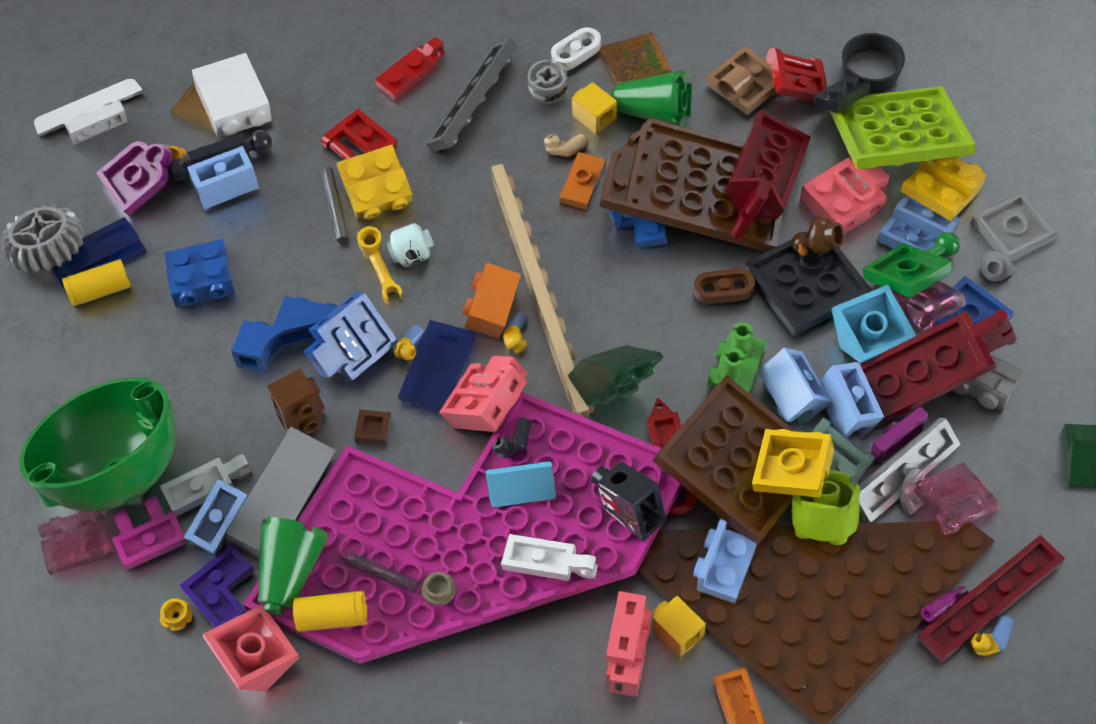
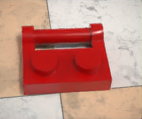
M777 48L769 49L766 61L771 65L776 94L814 102L813 96L822 92L827 87L822 60L814 57L806 59L785 54L781 49Z
M356 109L325 133L321 139L323 147L327 150H333L344 160L356 157L357 155L339 141L343 137L348 139L363 153L393 145L394 149L398 147L397 139L360 109Z

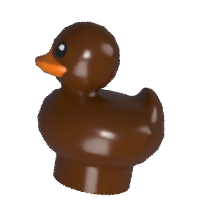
M827 216L815 217L811 222L809 234L799 232L793 236L792 247L801 256L806 255L810 249L816 254H826L833 247H840L844 240L843 227L840 223H834Z

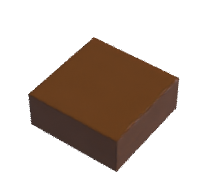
M359 410L354 436L355 442L358 444L387 446L392 421L391 412Z

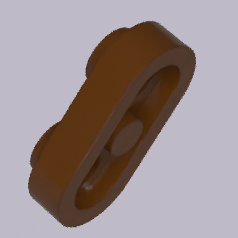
M740 268L703 272L696 277L693 292L696 299L705 304L742 301L752 296L755 278L751 272ZM741 286L743 289H736L734 287ZM710 289L713 292H706L704 290Z

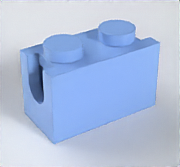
M243 146L187 167L194 189L198 193L204 209L259 188L253 166Z
M783 348L758 370L764 381L763 387L775 400L779 415L787 422H793L795 419H798L800 424L805 425L832 402L802 351Z
M859 362L834 365L820 379L822 386L832 401L825 408L835 430L845 438H848L853 432H858L860 437L867 436L884 418Z
M217 479L185 534L184 538L186 541L205 549L209 554L216 557L225 542L227 530L248 497L247 494ZM225 492L235 497L236 499L226 495Z

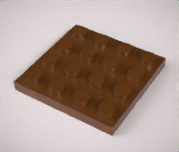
M726 375L652 461L719 517L727 521L741 535L756 543L757 546L792 502V495L756 492L753 490L752 481L765 429L796 431Z

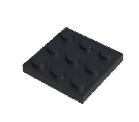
M791 239L744 263V269L751 272L755 278V286L793 336L833 317V307L872 291L839 247H833L826 254H816L810 249L806 255L801 256L792 247Z

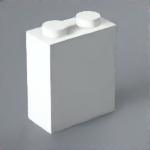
M246 53L192 70L195 88L217 138L233 135L239 131L254 126H261L266 122L272 121L269 101Z

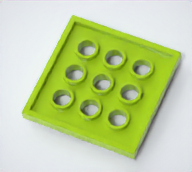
M943 86L866 95L839 113L830 111L856 169L870 170L880 166H901L911 162H931L935 159L962 158L966 155H974L976 152V143Z

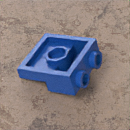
M223 239L164 252L170 294L175 307L190 306L196 302L213 298L220 299L235 293Z

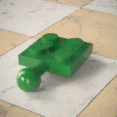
M950 232L943 233L936 239L935 246L927 251L903 243L863 268V279L881 287L889 285L892 291L912 298L952 272V261L940 256L950 257L955 255L960 248L959 238Z

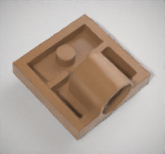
M743 46L706 76L707 86L746 115H749L776 92L771 65L746 46Z

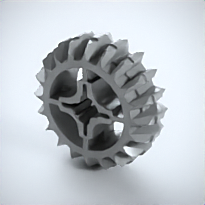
M47 203L41 208L36 205L31 211L25 210V214L22 216H15V222L8 223V229L2 232L3 239L1 240L5 257L18 271L24 270L27 274L34 270L39 274L44 269L50 272L52 267H61L62 262L71 261V255L79 253L78 247L83 245L82 238L84 233L78 216L68 206L61 207L58 203L51 207Z

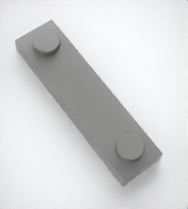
M937 418L859 485V515L863 521L871 523L900 498L903 481L910 470L918 468L925 476L961 445L946 418Z

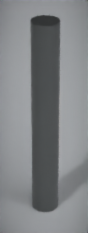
M325 167L322 169V176L338 243L343 244L348 242L349 238L334 171L331 167Z

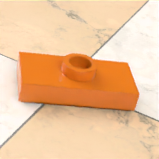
M578 152L559 196V203L588 210L605 169L606 159Z
M746 667L713 676L712 682L727 724H766Z

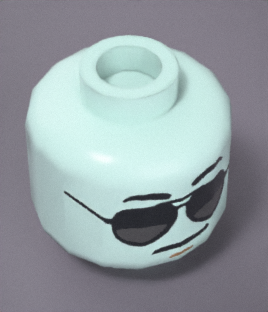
M415 223L394 230L390 235V241H387V247L394 263H400L404 267L427 260L430 257L429 247L434 246L428 229L422 231L421 227Z

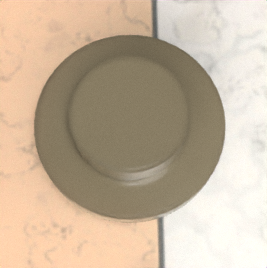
M435 572L430 574L423 582L422 594L429 604L442 606L454 598L456 585L450 575Z

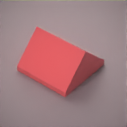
M263 604L203 633V638L238 690L267 691L299 658L298 653L270 613L263 610Z

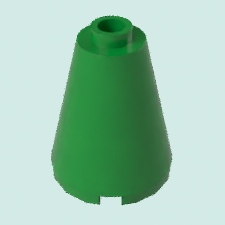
M679 70L618 83L616 88L611 91V97L617 101V112L644 120L653 118L687 127L688 123L683 122L685 116H691L693 101L692 83H686L685 76H690L689 72Z
M268 517V520H262L258 602L264 605V611L283 615L284 610H292L294 598H298L327 542V532L313 526L312 532H309L307 528L302 527L303 522L286 518Z

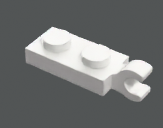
M244 454L236 456L225 464H222L218 457L160 487L171 510L174 511L177 517L203 504L217 479L234 487L231 480L244 479L250 476L252 471Z
M509 534L501 562L502 569L505 571L569 581L571 572L583 578L595 579L598 565H595L596 557L576 554L574 544Z

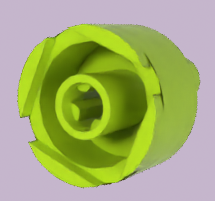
M830 470L829 476L824 478L820 498L792 495L791 521L795 528V535L801 539L810 538L828 541L834 545L846 543L848 536L856 531L859 523L860 486L858 483L855 486L851 482V476L846 473Z

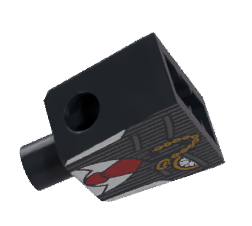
M624 462L616 464L611 470L604 466H600L595 470L591 481L599 488L604 508L642 542L666 521L659 486L655 481Z

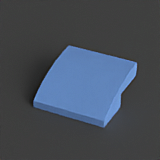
M905 195L895 207L890 220L879 232L877 241L892 249L906 243L927 251L935 246L939 235L946 232L954 233L961 218L956 216L952 221H949Z

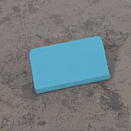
M550 461L485 471L492 507L556 498L554 474Z

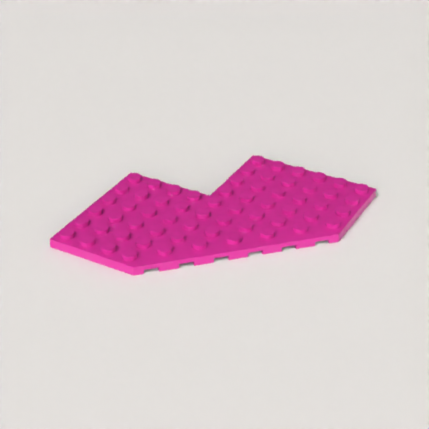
M521 392L516 403L508 411L502 425L492 435L458 493L346 445L297 520L303 522L302 527L307 528L309 532H312L313 526L328 534L327 542L298 597L364 591L367 603V625L297 632L293 608L292 610H284L283 615L272 613L270 615L278 626L358 664L374 660L635 575L660 527L642 542L606 511L599 488L591 481L593 473L600 466L611 470L616 464L624 462L655 481L659 486L665 516L669 513L683 486L652 461L662 448ZM516 419H529L532 425L526 449L511 458L499 457L493 449L495 439H501L503 436L506 438L513 436ZM549 461L552 463L556 488L555 499L502 507L491 506L485 471ZM509 534L574 544L576 554L596 557L595 565H598L595 579L583 578L573 572L570 573L569 581L503 570L501 562ZM352 552L361 556L360 561L364 557L380 564V566L383 565L392 569V573L395 570L408 576V578H413V581L414 579L418 580L417 592L412 593L410 590L407 591L401 588V586L398 587L389 583V581L386 582L377 578V576H373V574L370 575L361 571V569L358 570L354 566L347 565L349 564L347 560L348 553ZM435 572L450 575L456 585L454 598L442 606L429 604L422 594L423 582L430 574ZM259 580L243 603L247 611L262 605L258 602Z

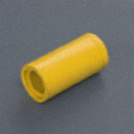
M121 259L62 279L72 307L131 288Z
M364 591L294 598L293 616L297 632L367 625V603Z

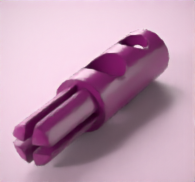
M960 586L950 593H945L939 600H935L922 608L921 615L923 619L931 622L936 617L942 615L969 593L967 590L956 598L954 597L966 589V587Z

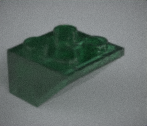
M625 345L584 357L568 374V378L587 406L598 403L606 405L619 396L628 398L639 390L638 384L656 372L655 366L664 357L661 352Z

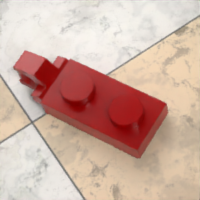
M434 37L426 42L425 46H417V48H414L374 79L376 87L394 101L398 100L436 70L435 65L439 62V58L445 54L444 42Z

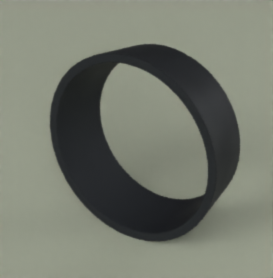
M879 33L857 35L846 43L842 51L844 76H856L859 80L870 82V92L883 91L894 85L905 63V53L900 44L891 37ZM874 50L889 56L894 61L897 71L886 78L870 79L853 72L847 65V61L852 55L860 51Z

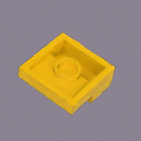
M393 145L337 162V168L356 219L363 217L364 220L373 219L379 216L381 211L390 208L394 211L400 210L408 206V202L412 201L413 194L403 167L401 168Z
M959 158L935 159L931 162L921 161L919 168L903 182L900 192L947 220L952 221L981 191L987 174L983 173L979 165L975 163L968 164Z
M765 429L752 481L753 490L756 492L820 498L824 478L829 476L834 454L831 434L794 432L787 429Z

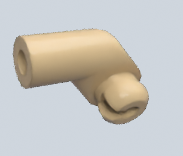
M582 133L567 142L560 141L559 136L555 134L548 135L544 139L545 150L550 155L570 157L589 145L586 136Z

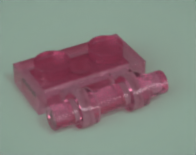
M79 511L77 514L61 518V516L50 518V522L38 525L42 538L53 535V538L40 541L46 570L50 575L115 555L106 522L94 525L95 521L106 518L105 511ZM82 526V529L66 533V530Z

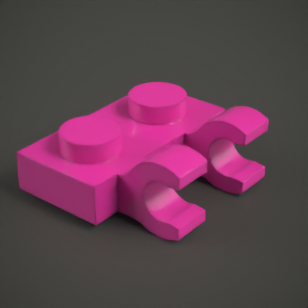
M156 496L144 501L152 521L134 528L126 510L113 515L121 534L112 538L126 571L188 543L184 538V533L174 511L164 514Z

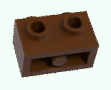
M301 368L266 386L276 417L286 433L290 427H293L304 434H309L324 423L321 411L325 409V406L318 395L321 393L314 378L312 376L307 378Z

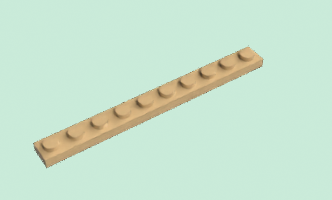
M503 164L491 166L493 186L569 405L573 413L590 419V413L594 412L592 399L589 393H583L581 387L585 385L580 367H574L572 360H575V353L572 343L565 342L563 336L566 334L565 323L562 316H556L555 310L558 307L554 293H548L546 285H549L548 276L544 267L539 268L537 261H540V254L536 243H530L529 238L532 237L531 228L528 220H522L521 214H524L520 197H514L515 184L512 174L506 175Z

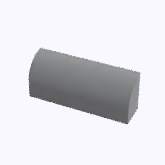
M290 427L227 530L225 544L228 546L233 544L239 552L260 560L262 520H268V517L296 520L336 450Z

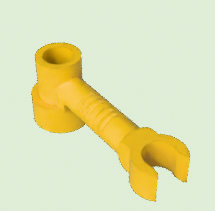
M371 226L362 228L357 235L358 246L363 251L364 257L372 262L382 285L384 302L389 305L387 295L391 292L397 293L402 301V289L392 280L380 253L382 246L380 231Z

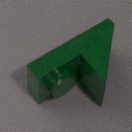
M1065 424L1062 431L1068 487L1096 488V425Z

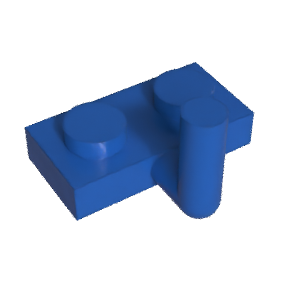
M609 210L613 226L616 229L634 227L638 248L667 244L665 224L631 215L623 216L620 212Z

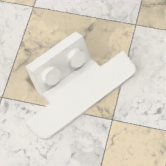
M126 79L41 115L34 120L38 136H43L65 126L73 143L78 144L127 123L125 110L121 102L143 93V90L134 79Z

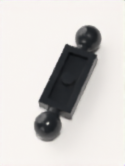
M258 130L250 136L249 140H245L242 133L207 146H201L187 152L190 160L172 159L171 164L167 168L168 177L173 181H183L189 175L187 167L243 146L249 160H251L250 151L266 153L272 147V137L268 132Z

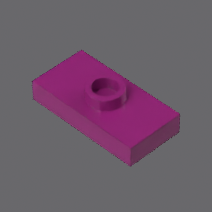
M921 406L901 422H892L885 429L883 435L873 442L871 454L875 456L873 462L876 465L883 463L925 429L928 413Z

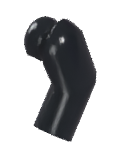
M516 419L513 436L509 438L503 436L501 439H495L493 449L499 457L511 458L526 449L532 425L529 419Z

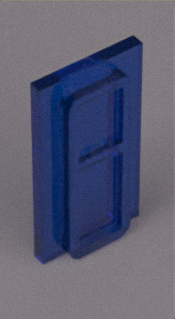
M123 217L83 237V245L78 247L79 253L72 254L71 261L62 262L61 267L54 266L51 269L54 277L58 279L66 292L62 281L63 278L119 259L125 264L147 251L130 222H128L126 217Z
M430 320L399 392L398 400L409 402L413 407L431 412L440 411L457 386L477 336L476 332Z

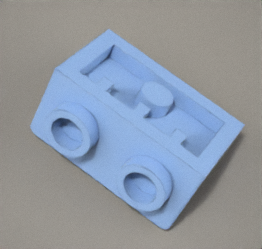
M720 519L716 530L710 528L704 545L705 548H708V552L705 558H698L693 576L698 578V591L736 603L757 546L756 543L745 536L727 530V521Z

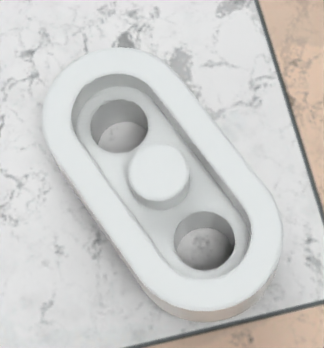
M589 27L575 31L552 47L551 62L556 64L558 61L566 70L573 69L600 50V33Z

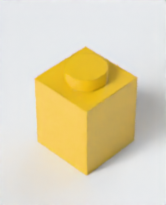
M591 82L584 89H579L572 97V116L597 135L617 119V101L594 82Z
M678 596L670 602L663 601L653 611L652 631L679 658L704 638L706 623Z

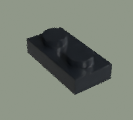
M856 76L842 77L840 81L826 87L825 90L813 96L814 107L839 113L870 93V82L859 80Z

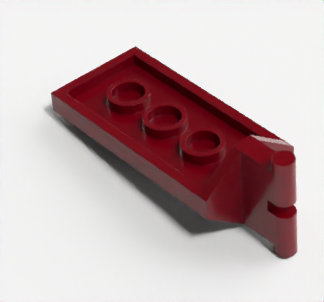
M761 109L753 121L726 187L729 197L739 212L734 227L730 232L731 236L735 239H740L753 219L779 218L785 210L811 136Z
M999 309L995 311L994 315L974 324L968 312L965 311L861 363L860 366L884 415V418L874 428L997 368L990 352L1006 344L1012 345L1017 340L1007 312Z

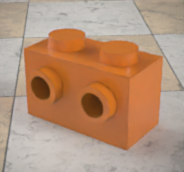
M487 262L482 273L476 271L471 285V289L476 290L474 299L467 298L462 315L467 316L464 328L499 339L504 330L521 274Z

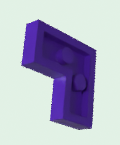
M232 544L179 585V587L215 628L247 612L230 591L255 571L253 566Z

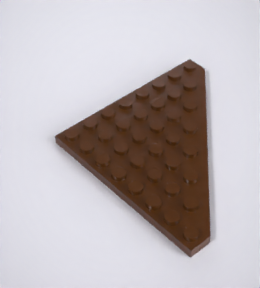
M969 520L860 523L856 531L848 536L847 542L841 545H834L828 541L810 538L801 539L795 535V528L793 526H772L757 545L736 603H732L697 590L698 578L694 577L693 573L698 558H705L708 552V548H705L704 545L710 529L659 530L636 575L668 602L678 596L706 623L705 633L812 724H832L925 621L921 615V609L931 602L939 600L945 593H950L993 546L995 540ZM726 528L727 530L740 534L734 528Z

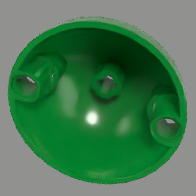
M132 377L99 384L70 398L48 414L25 441L19 457V470L22 476L33 487L46 507L60 505L72 510L95 512L115 509L136 500L159 480L173 455L176 442V423L173 406L166 390L160 383L154 380Z

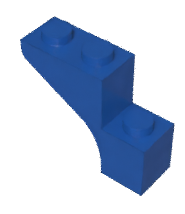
M285 296L273 326L262 321L250 322L243 320L231 349L236 367L266 373L272 359L283 349L315 341L309 329L335 309L337 305L311 302L303 297L292 298Z

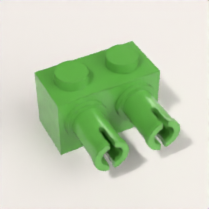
M739 322L734 325V330L729 332L727 341H721L719 344L716 359L720 361L717 368L712 366L707 385L712 386L711 392L727 375L752 395L759 374L758 370H760L764 359L766 340L752 337V326L746 322Z

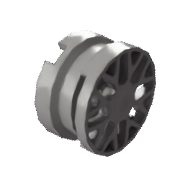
M550 59L541 60L530 67L528 71V89L531 98L537 103L551 105L560 102L566 96L568 91L567 70L558 61L556 64L551 63Z

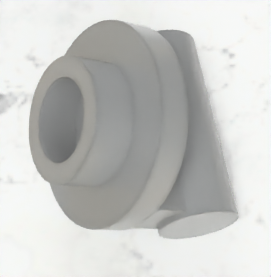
M988 251L980 263L982 274L988 280L996 282L1004 280L1008 275L1011 276L1017 266L1011 263L1010 258L1001 251Z

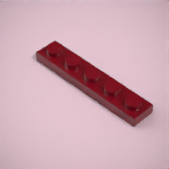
M1039 535L922 630L917 639L943 663L971 640L975 633L983 630L997 616L1005 612L1062 565L1065 558L1043 536Z

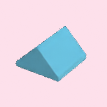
M889 285L832 308L839 346L859 363L866 362L916 336Z

